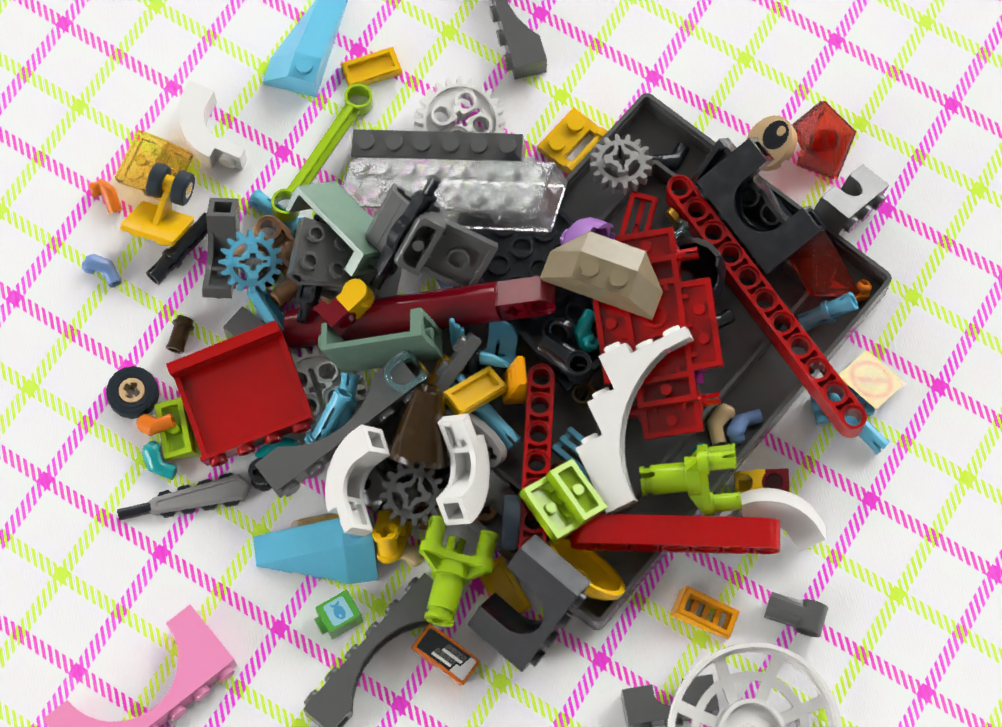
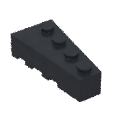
M729 138L717 140L692 177L691 181L698 190L700 186L696 181L737 148ZM759 174L747 183L742 195V206L746 217L751 223L761 229L774 230L792 217V214Z

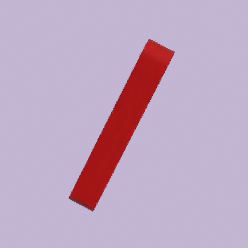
M544 363L532 366L528 373L522 489L542 479L550 471L555 374L552 367ZM543 376L549 382L545 385H538L534 382V379ZM541 404L547 407V411L539 414L534 412L532 408L535 405ZM539 432L544 434L546 439L542 442H535L530 437L532 434ZM533 461H539L545 467L540 471H534L529 467V464ZM522 498L518 550L535 534L545 543L547 537L546 532L541 526L537 529H530L526 526L525 523L529 519L536 518Z
M599 514L570 533V547L577 550L776 554L781 551L780 520L757 517Z

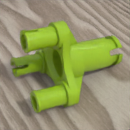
M735 443L708 447V444L697 445V449L691 456L684 457V462L650 465V468L640 466L642 495L688 492V496L704 516H715V512L742 510L740 491L713 495V492H710L708 479L710 471L737 469Z
M433 515V517L430 516L425 540L421 541L418 551L431 567V576L434 578L427 604L428 612L425 613L424 619L438 626L451 627L455 622L453 617L457 614L463 586L468 585L469 581L493 572L495 564L493 556L499 535L493 531L481 530L475 554L472 556L464 555L463 550L466 540L463 538H459L456 548H454L457 536H448L446 548H444L442 542L447 525H445L443 517Z

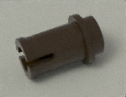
M177 315V318L172 321L174 327L166 349L177 354L184 353L190 331H194L195 328L193 326V319Z

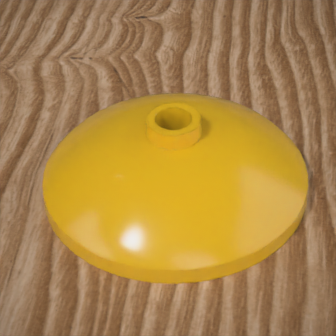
M567 536L554 544L549 539L547 545L592 582L584 592L588 595V598L610 601L619 599L623 595L625 584L621 576L597 552L571 548L570 537Z

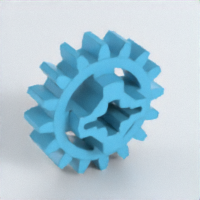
M248 230L246 237L241 232H237L236 241L230 238L226 240L230 246L229 249L221 248L220 250L226 255L225 259L218 260L219 264L226 266V269L220 273L223 276L230 275L227 284L233 285L237 282L238 291L242 292L245 286H247L249 293H254L255 286L261 291H265L264 283L267 282L274 285L275 281L272 275L281 274V271L276 268V264L283 263V259L276 258V254L281 249L272 248L271 245L274 243V239L269 238L265 241L264 232H259L256 237H254L253 230ZM244 243L243 251L238 256H233L235 250ZM257 243L265 248L269 256H263L258 251ZM250 253L252 258L263 260V262L253 264L252 269H250L249 265L239 263L238 261L250 258ZM233 267H238L244 272L245 280L235 273ZM264 267H268L267 272L257 280L258 273Z

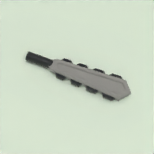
M227 473L220 475L218 480L215 481L210 479L198 482L197 486L193 487L187 484L178 487L175 492L165 490L159 492L157 497L152 498L147 503L117 509L118 518L120 521L147 514L161 515L164 518L174 517L176 512H182L186 515L192 514L196 509L200 508L204 511L215 510L218 505H224L226 508L238 506L241 501H245L253 485L239 474Z

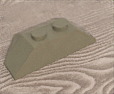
M591 231L550 251L540 276L542 281L650 320L654 318L663 293L646 251Z

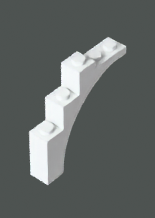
M677 325L663 332L664 337L654 342L652 339L641 342L636 346L637 350L634 352L628 344L624 343L621 345L620 342H616L604 348L605 353L598 356L614 389L609 390V387L603 388L592 395L594 399L587 402L602 435L598 436L597 433L585 437L581 440L582 445L577 447L576 450L596 492L607 506L606 514H615L638 502L626 467L625 433L627 420L637 392L653 368L668 353L694 341L689 329L685 326L680 328Z

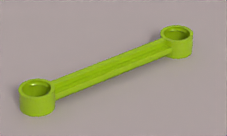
M353 84L346 89L344 107L287 189H280L273 194L271 198L272 213L280 221H293L299 216L300 211H282L276 207V204L281 200H290L291 194L297 186L310 185L357 116H364L371 111L373 97L372 91L368 86ZM355 95H362L368 101L362 105H355L349 99Z

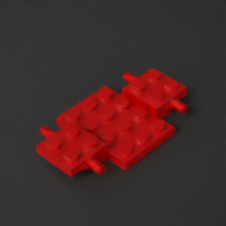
M673 227L614 236L616 241L646 251L663 293L653 320L592 299L600 355L605 353L604 348L616 342H620L621 345L624 343L628 344L634 352L637 350L636 346L648 339H652L654 342L664 337V331L677 325L680 328L685 326L689 329L694 341L668 353L653 368L637 392L636 406L631 407L628 419L638 417L642 424L645 441L704 432L702 418L704 407L721 405L719 392L701 394L694 371L724 367L710 277L683 282L681 278L682 261L699 259L698 247L680 250L676 243ZM602 365L604 384L606 386L612 385Z

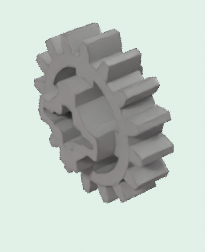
M615 134L613 141L605 137L604 146L596 144L595 152L590 155V173H593V181H601L602 190L608 186L612 187V194H615L617 189H622L623 194L627 195L628 188L630 187L635 192L638 191V183L646 185L647 176H651L652 156L648 155V146L640 148L641 140L637 139L631 142L630 135L628 134L624 140L620 139L618 134Z

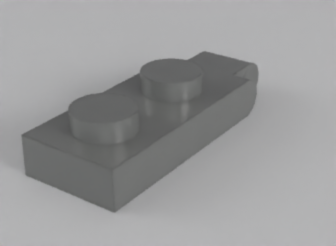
M470 331L466 336L462 334L452 347L455 352L450 359H443L435 371L437 377L432 384L440 386L439 391L441 392L448 390L482 341Z

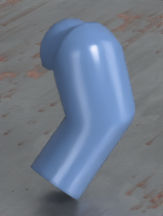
M91 254L86 256L81 264L83 271L93 274L95 271L102 273L111 288L118 286L122 282L110 259Z
M759 408L737 414L732 419L727 428V436H729L730 443H735V445L743 443L747 427L763 423L762 413Z

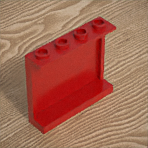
M276 320L166 364L169 374L176 382L202 455L199 458L206 466H221L228 462L229 457L237 454L239 456L251 454L256 451L255 447L264 443L266 445L276 444L283 440L284 435L292 432L294 434L304 433L311 429L310 425L317 423L282 327Z

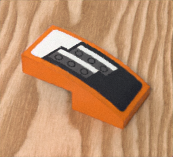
M431 624L425 627L411 646L414 652L433 667H438L459 685L465 684L481 662L464 647Z

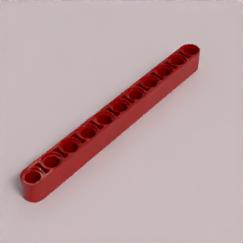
M684 175L671 177L667 183L665 201L669 208H673L682 219L681 224L692 238L698 237L709 241L723 257L732 256L736 259L734 263H728L724 260L726 269L725 282L836 430L846 438L857 437L862 432L867 420V413L709 203L701 196L693 182ZM680 189L683 190L686 194L678 196L675 195L672 191ZM697 211L702 214V217L694 218L689 213ZM716 234L719 237V239L710 240L706 237V235ZM743 278L750 279L753 285H743L740 280ZM757 302H768L771 307L763 309L758 306ZM783 324L788 328V331H778L774 325ZM801 347L806 353L798 355L791 348ZM818 370L822 373L823 377L814 378L810 375L809 371ZM835 393L840 397L841 401L833 402L827 397V394ZM852 416L857 419L859 424L849 425L845 421V417Z

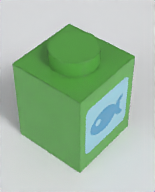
M347 589L315 607L318 617L314 618L315 623L321 633L325 634L328 632L332 640L363 622L362 614Z

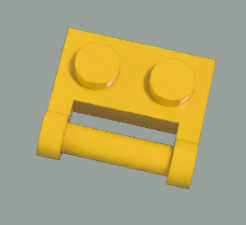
M573 107L537 145V151L569 175L608 131L596 125ZM589 134L594 137L573 161L567 159Z

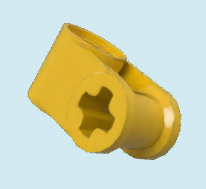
M379 510L372 532V537L378 546L376 556L382 563H393L401 559L408 537H410L412 531L411 521H407L403 527L400 526L401 519L399 517L391 521V510Z

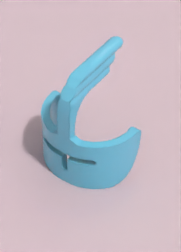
M450 318V340L453 347L456 340L462 334L465 336V330L458 323H455L454 318ZM507 321L489 323L487 348L485 350H477L480 352V365L508 368L514 361L517 351L518 334L512 324ZM500 343L498 356H496V347L497 344Z

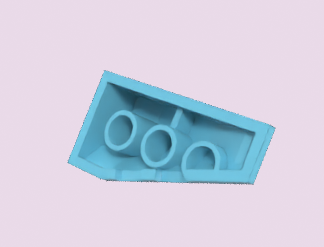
M315 0L272 55L263 84L317 98L348 0Z
M368 514V515H369L370 522H371V525H372L371 515ZM340 518L253 537L257 567L287 573L295 572L319 579L337 580L339 583L345 584L379 581L372 532L365 537L344 533L340 524Z

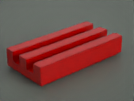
M631 191L619 236L626 235L635 199L640 200L632 233H638L646 202H650L651 206L644 231L651 230L659 197Z

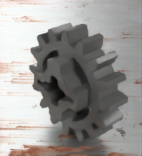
M399 464L396 467V475L390 471L387 473L390 483L382 482L381 488L387 490V492L381 493L379 496L380 500L387 501L382 509L383 511H392L391 521L399 517L401 519L400 526L402 527L407 521H411L412 528H416L419 520L426 526L429 523L427 516H438V512L434 508H439L436 498L444 491L443 489H438L443 480L442 478L434 480L435 470L431 469L428 473L425 472V464H420L418 469L408 465V468L405 470ZM413 476L412 480L406 483L398 482L404 477ZM423 479L431 487L432 494L425 490L422 484ZM415 483H417L416 495L418 497H415L411 505L407 506L409 501L407 493H410ZM392 495L399 498L403 506L402 510L395 505ZM420 506L428 507L421 513L412 514V511Z

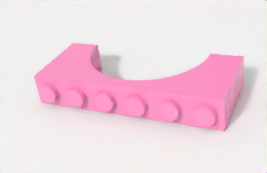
M188 605L166 623L177 645L178 667L170 690L153 709L130 720L109 722L94 719L83 714L66 700L44 717L43 720L48 727H161L169 720L175 721L186 712L185 707L194 700L199 702L204 699L211 691L209 688L218 681L223 683L235 673L234 668L237 667V664L194 608Z

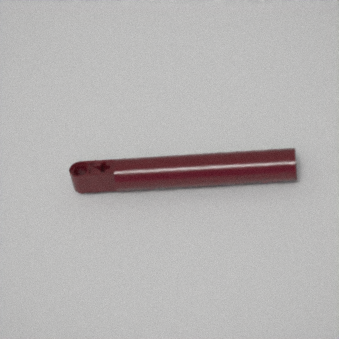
M540 276L374 298L370 308L341 337L345 341L408 332L410 331V309L422 308L440 329L449 328L450 318H454L455 323L463 327L549 315L556 310L557 286L540 280ZM311 307L308 324L296 321L299 309L287 310L284 315V332L290 348L298 349L319 346L318 337L321 335V323L327 322L314 307Z

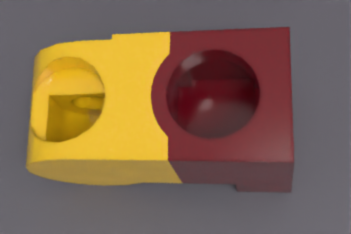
M351 279L345 283L342 292L328 305L322 300L314 309L341 336L370 308L374 302V293L361 279Z
M789 469L734 472V492L740 491L741 494L759 488H773L790 492Z

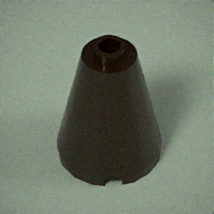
M422 383L421 388L414 389L388 449L390 453L389 459L414 466L415 463L425 464L424 468L430 469L446 467L447 446L438 425V421L445 416V394L439 391L440 386Z

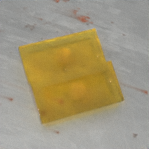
M138 129L115 175V179L118 183L142 190L145 196L160 201L161 198L149 196L146 192V183L152 167L156 163L168 165L171 168V176L175 177L179 171H187L193 154L176 144Z

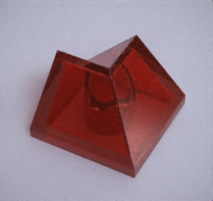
M820 101L792 124L793 128L796 129L797 142L801 148L796 165L828 178L838 179L857 131L826 101Z
M826 232L789 260L810 296H842L848 292L858 296L860 293Z

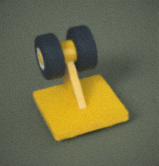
M156 163L149 173L146 192L149 196L161 198L159 206L142 201L121 223L120 230L128 232L135 237H144L156 241L159 245L174 246L192 226L194 217L171 210L172 203L180 206H185L188 203L194 190V174L181 170L174 177L171 176L170 166Z

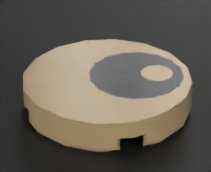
M773 115L763 118L754 125L747 136V139L758 137L774 158V161L763 169V171L767 172L780 168L782 166L781 163L785 159L789 160L792 157L797 146L796 129L793 128L788 120L781 116Z

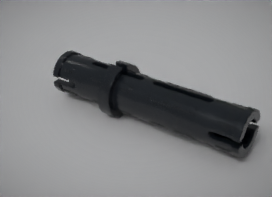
M206 212L197 219L174 246H171L169 249L166 248L162 252V257L146 272V275L155 284L160 285L175 268L178 269L182 265V260L208 234Z

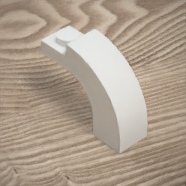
M189 80L181 94L178 105L179 124L188 149L196 159L212 169L218 159L222 165L228 168L237 167L243 170L248 161L245 149L214 136L207 128L208 119L217 104L214 90Z
M469 414L443 416L438 421V425L449 452L451 472L446 488L436 498L445 525L470 524L481 512L488 494L490 476L488 449L484 435H476Z
M361 424L343 439L331 459L325 483L326 506L328 512L339 514L340 524L344 533L365 537L373 532L364 502V486L370 471L378 463L390 456L382 429Z
M759 488L741 493L742 510L724 511L718 516L780 520V528L789 535L799 552L826 540V526L813 507L799 496L780 489Z

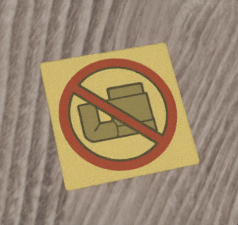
M867 350L839 374L845 383L875 409L904 384L901 379Z

